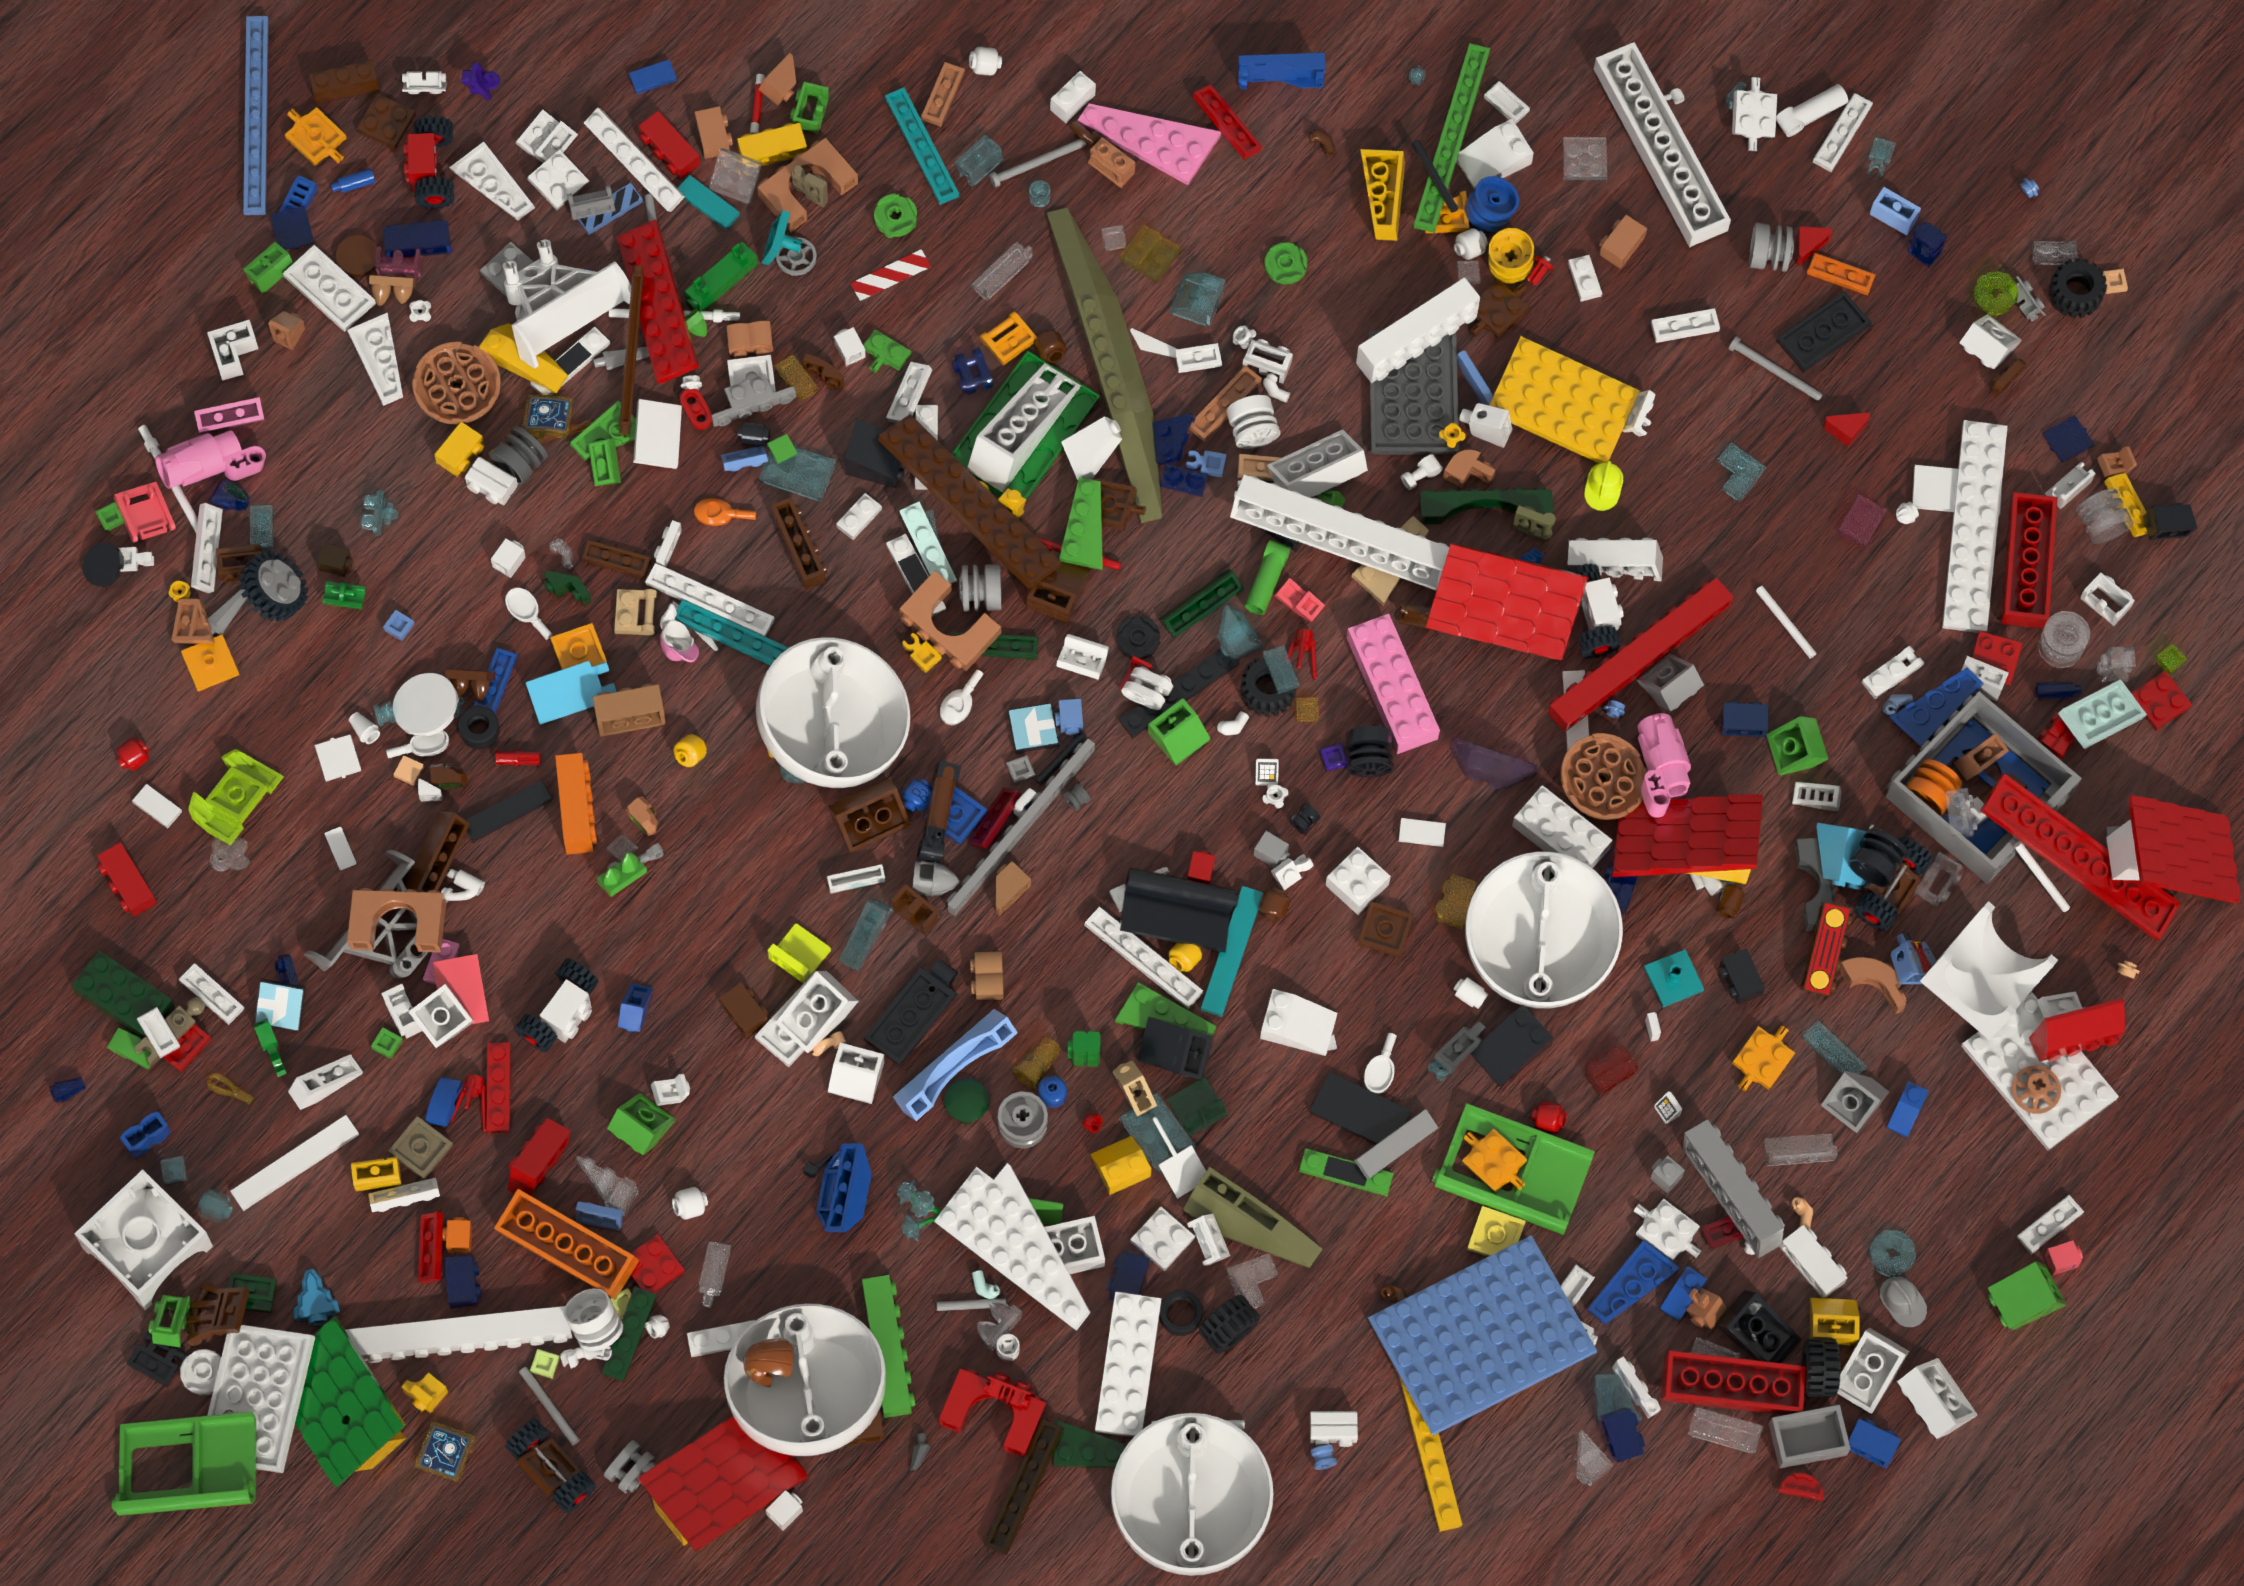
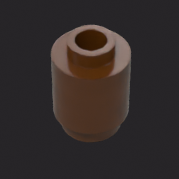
M1729 884V886L1723 887L1717 904V913L1720 916L1734 919L1735 915L1739 913L1745 896L1740 886Z

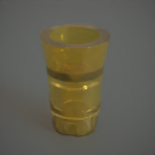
M1044 1037L1021 1062L1012 1068L1013 1075L1026 1087L1036 1090L1060 1053L1059 1045L1052 1039Z

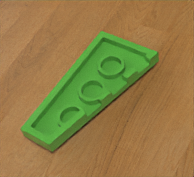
M1081 477L1078 479L1059 558L1061 562L1103 570L1100 481Z
M1139 982L1115 1019L1116 1023H1125L1141 1030L1146 1028L1148 1017L1213 1034L1217 1026Z

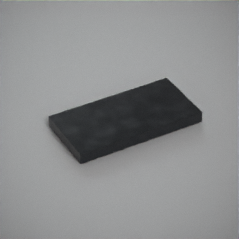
M1843 291L1777 337L1776 341L1804 373L1870 327L1871 321L1849 295Z
M1329 1072L1309 1113L1376 1145L1405 1124L1411 1114V1110Z

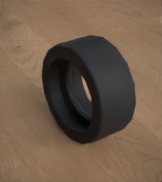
M1176 1290L1163 1298L1159 1319L1167 1332L1175 1336H1186L1199 1328L1203 1317V1306L1200 1299L1194 1293L1187 1290ZM1185 1300L1193 1306L1195 1316L1189 1324L1177 1326L1169 1320L1167 1315L1168 1308L1174 1301Z

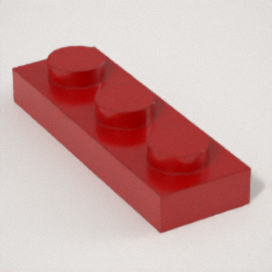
M433 1212L421 1215L419 1283L427 1284L441 1280L444 1213Z

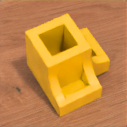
M430 1373L421 1381L411 1382L407 1380L402 1385L403 1392L414 1400L412 1404L422 1412L425 1409L431 1413L448 1393L446 1386Z

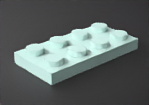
M2121 679L2063 708L2058 713L2084 749L2142 720L2147 715Z

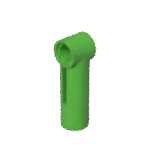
M1269 540L1259 571L1245 603V608L1248 611L1258 615L1265 614L1282 568H1284L1291 547Z

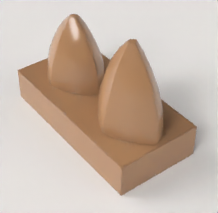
M370 275L369 284H372V294L375 302L381 307L389 297L391 286H393L397 300L404 304L412 294L413 287L416 285V279Z

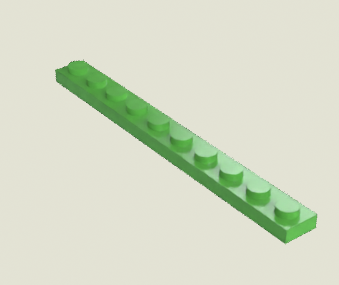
M1470 43L1433 161V165L1447 189L1451 182L1490 54V48ZM1430 176L1426 183L1414 222V228L1435 233L1444 200Z

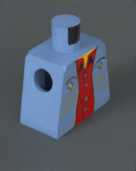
M1908 932L1902 933L1896 938L1900 946L1891 952L1899 983L1923 984L1920 980L1935 964L1936 959L1925 942H1913Z

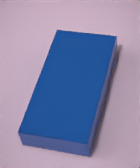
M669 59L629 73L636 94L677 81Z

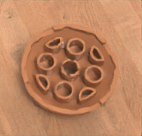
M462 342L445 343L426 353L416 366L417 369L412 382L414 396L420 408L431 418L447 424L469 423L482 417L495 404L501 386L499 369L493 358L486 351L480 349V347L462 344ZM456 383L462 384L460 389L453 388L452 386Z
M1596 733L1577 740L1568 749L1561 764V782L1567 797L1580 811L1594 818L1612 820L1628 815L1642 802L1641 785L1647 769L1644 768L1640 759L1641 755L1630 743L1615 735ZM1599 775L1605 777L1606 782L1602 783L1599 779Z

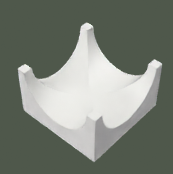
M1988 901L1920 982L1990 1040L2014 1015L2018 1006L2056 964L2058 959L2052 954L2044 959H2031L2011 950L1999 938L1993 927L1992 912L1995 906Z
M143 1169L74 1233L81 1247L88 1254H92L127 1288L145 1311L152 1305V1298L158 1287L179 1264L193 1254L200 1251L207 1253L213 1247L206 1231Z

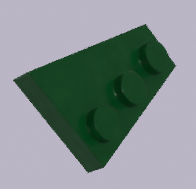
M1055 1419V1424L1062 1426L1064 1431L1054 1451V1467H1116L1120 1455L1124 1451L1123 1443Z

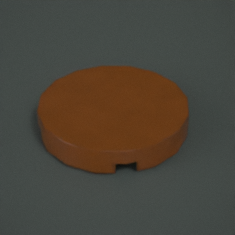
M352 235L343 239L336 250V262L339 268L352 277H361V275L372 273L380 259L379 250L375 242L363 235Z

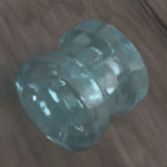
M1038 180L1030 185L1029 200L1031 204L1036 207H1044L1050 202L1051 190L1049 184Z
M391 701L381 706L378 704L373 705L379 727L383 726L386 722H396Z

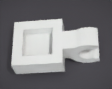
M136 547L118 548L124 556V567L120 572L138 571V565H154L152 552L138 553Z
M1302 854L1295 861L1289 858L1271 870L1279 887L1282 890H1286L1302 878L1299 872L1307 871L1314 865L1310 858H1306Z

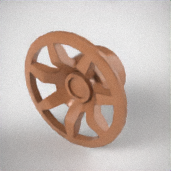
M2028 1066L2016 1074L2012 1082V1095L2015 1102L2023 1110L2030 1113L2040 1114L2050 1111L2056 1106L2061 1096V1085L2057 1076L2051 1070L2042 1066ZM2032 1070H2039V1071H2043V1072H2045V1073H2044V1074H2043V1073H2035V1074H2033V1073H2032ZM2027 1072L2028 1081H2018L2019 1077ZM2047 1075L2051 1076L2056 1085H2051ZM2016 1085L2026 1089V1092L2019 1098L2016 1093ZM2057 1090L2056 1098L2052 1102L2047 1093L2048 1091ZM2032 1097L2033 1108L2025 1106L2021 1101ZM2041 1098L2049 1104L2046 1108L2037 1109L2038 1101Z

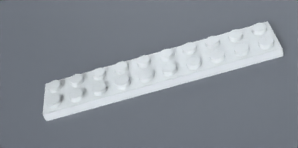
M1963 421L1942 628L1987 633L2007 426Z

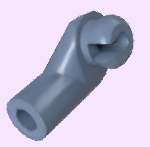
M1912 694L1891 695L1883 705L1884 713L1892 715L1901 705H1908L1913 702Z

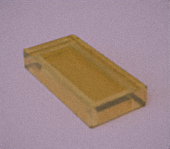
M794 355L775 365V369L789 387L794 386L796 397L799 401H802L818 390L817 385Z

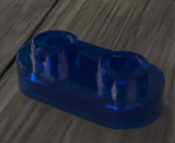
M279 955L278 960H275V970L280 974L281 982L299 985L291 955Z

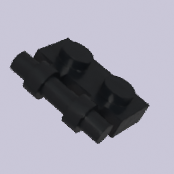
M147 1332L144 1340L150 1344L147 1348L138 1344L126 1364L167 1388L179 1370V1366L172 1362L176 1358L183 1361L188 1354L182 1351L181 1347L154 1344L152 1334ZM159 1348L167 1352V1355L163 1358L156 1354L155 1351Z

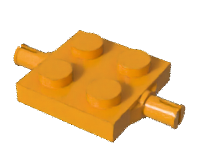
M317 107L302 117L294 109L288 112L287 116L295 124L285 134V138L314 166L329 155L337 163L344 159V156L336 148L347 139L346 135Z
M1781 1025L1775 1035H1772L1759 1026L1732 1062L1745 1075L1738 1085L1740 1089L1745 1084L1742 1090L1746 1091L1752 1081L1761 1084L1768 1090L1771 1088L1795 1054L1794 1051L1782 1042V1039L1789 1032L1787 1028L1780 1034L1785 1028Z
M1494 1128L1485 1138L1480 1140L1471 1132L1465 1135L1464 1140L1472 1146V1150L1462 1162L1492 1191L1496 1193L1503 1185L1509 1182L1516 1186L1518 1190L1525 1186L1526 1183L1517 1176V1173L1527 1162V1159Z

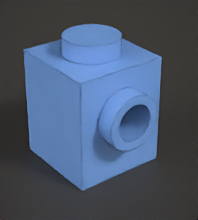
M1081 699L1059 700V712H1055L1056 726L1060 725L1061 733L1075 735L1083 731Z

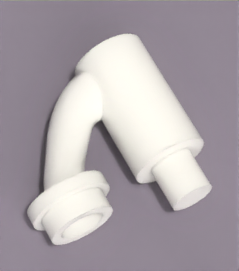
M450 869L447 876L454 880V884L465 889V891L452 893V888L444 887L441 893L444 894L447 902L468 900L482 892L485 882L463 870L458 872Z

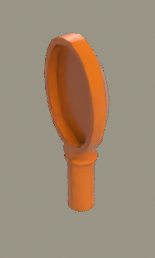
M716 498L701 500L694 508L697 520L709 526L724 525L731 518L756 520L757 511L732 509L726 501Z

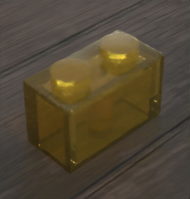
M1455 874L1451 875L1450 880L1445 879L1441 891L1445 893L1443 901L1438 900L1435 908V913H1438V922L1463 929L1467 910L1477 887V881Z

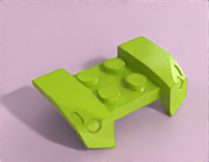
M237 749L221 757L229 770L208 797L204 800L197 793L193 792L188 809L192 819L200 827L230 846L244 829L242 823L266 792L271 794L284 778L283 775Z

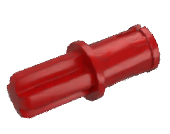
M516 749V751H496V765H516V767H519V765H539L541 762L540 752H519V749Z

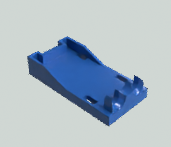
M1325 53L1242 55L1238 57L1237 82L1242 90L1247 89V82L1282 81L1300 88L1324 87Z

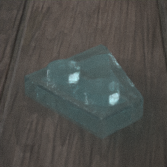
M1596 1374L1594 1376L1596 1422H1640L1642 1420L1641 1414L1636 1411L1631 1402L1632 1398L1624 1389V1384L1618 1374Z

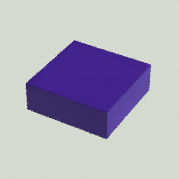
M1341 743L1320 749L1326 772L1347 766L1348 761Z

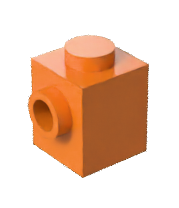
M463 1217L447 1220V1227H443V1241H446L448 1253H471V1221H467Z

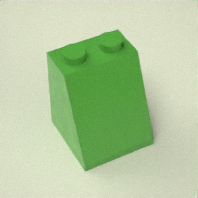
M2034 1262L1988 1287L1991 1293L1988 1295L1989 1300L1994 1307L1997 1306L2000 1310L1999 1318L2004 1327L2008 1326L2009 1329L2013 1330L2067 1305L2047 1266L2039 1262Z

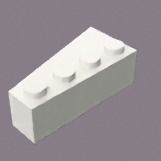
M1578 538L1569 541V568L1592 563L1598 566L1600 575L1602 572H1606L1609 576L1620 578L1623 574H1629L1634 576V579L1643 580V576H1652L1654 581H1662L1663 555L1657 540L1652 538H1642L1641 540H1632L1630 538L1588 540Z

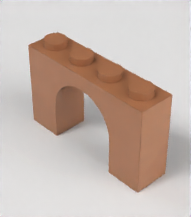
M826 138L814 142L808 151L796 155L790 164L781 166L776 171V174L770 178L763 179L757 187L759 198L776 217H778L782 210L790 212L786 227L790 233L807 221V211L790 192V187L793 183L792 170L796 165H800L804 169L805 174L809 172L826 178L841 196L858 184V174Z
M934 571L899 609L900 619L908 627L912 625L917 629V634L923 640H930L938 653L941 655L945 653L950 657V662L957 669L962 668L967 671L1001 634V626L984 613L962 635L948 636L939 632L933 625L932 614L936 607L952 591V588L947 580Z
M369 888L353 890L347 938L350 948L355 950H374L376 926L379 919L392 909L403 908L412 911L417 916L415 945L418 951L441 952L447 902L444 894L436 890H429L427 893L412 889L405 890V892H396L393 889L373 891Z

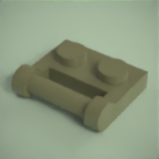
M1518 506L1512 530L1542 541H1549L1552 538L1551 528L1555 524L1556 518L1552 513L1541 514L1529 506ZM1537 524L1543 525V528L1540 529L1536 526Z

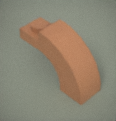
M1864 957L1848 959L1841 963L1839 971L1849 988L1858 984L1872 985L1883 993L1895 1015L1904 1010L1906 997L1901 990H1898L1901 984L1899 983L1896 971L1890 966L1876 959Z

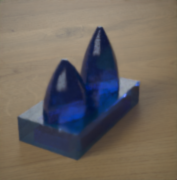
M1166 464L1160 487L1203 497L1208 474Z

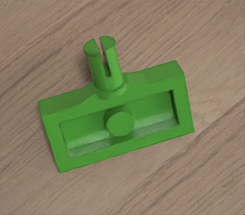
M877 330L873 331L863 345L865 351L875 358L874 362L869 366L873 373H877L882 364L889 365L900 371L911 356L909 349Z

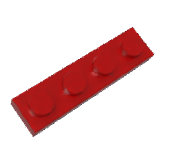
M1211 84L1194 92L1193 99L1244 160L1261 151L1262 145Z
M487 1043V1133H510V1043Z

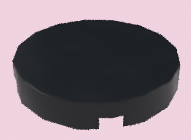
M110 543L97 544L91 548L83 562V574L86 580L99 587H106L117 581L120 577L119 573L124 567V556L121 550Z
M1147 617L1127 618L1117 629L1116 642L1119 650L1129 658H1132V656L1139 659L1150 657L1156 652L1160 644L1158 626Z

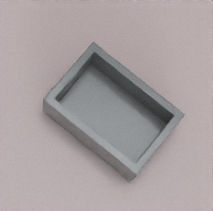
M1840 1405L1773 1417L1769 1423L1779 1469L1847 1456L1851 1450Z

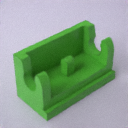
M274 242L249 263L243 271L250 283H255L259 292L264 294L283 277V273L294 263L289 253Z

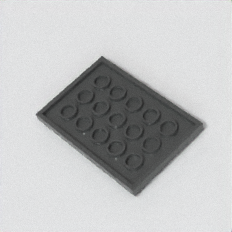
M1369 330V339L1382 330ZM1456 332L1442 337V340L1433 347L1431 345L1428 346L1420 356L1416 358L1411 357L1401 368H1394L1383 380L1370 382L1371 455H1455L1459 452V442L1456 443L1454 448H1450L1447 446V442L1439 437V432L1445 430L1446 426L1450 423H1456L1459 426Z

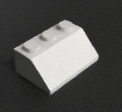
M1939 1358L1916 1366L1897 1381L1901 1386L1903 1394L1910 1399L1915 1411L1923 1418L1928 1426V1430L1936 1439L1948 1435L1978 1415Z

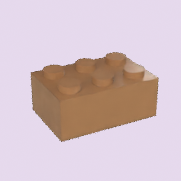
M645 684L641 688H623L619 692H601L597 696H593L600 737L666 725L659 684Z

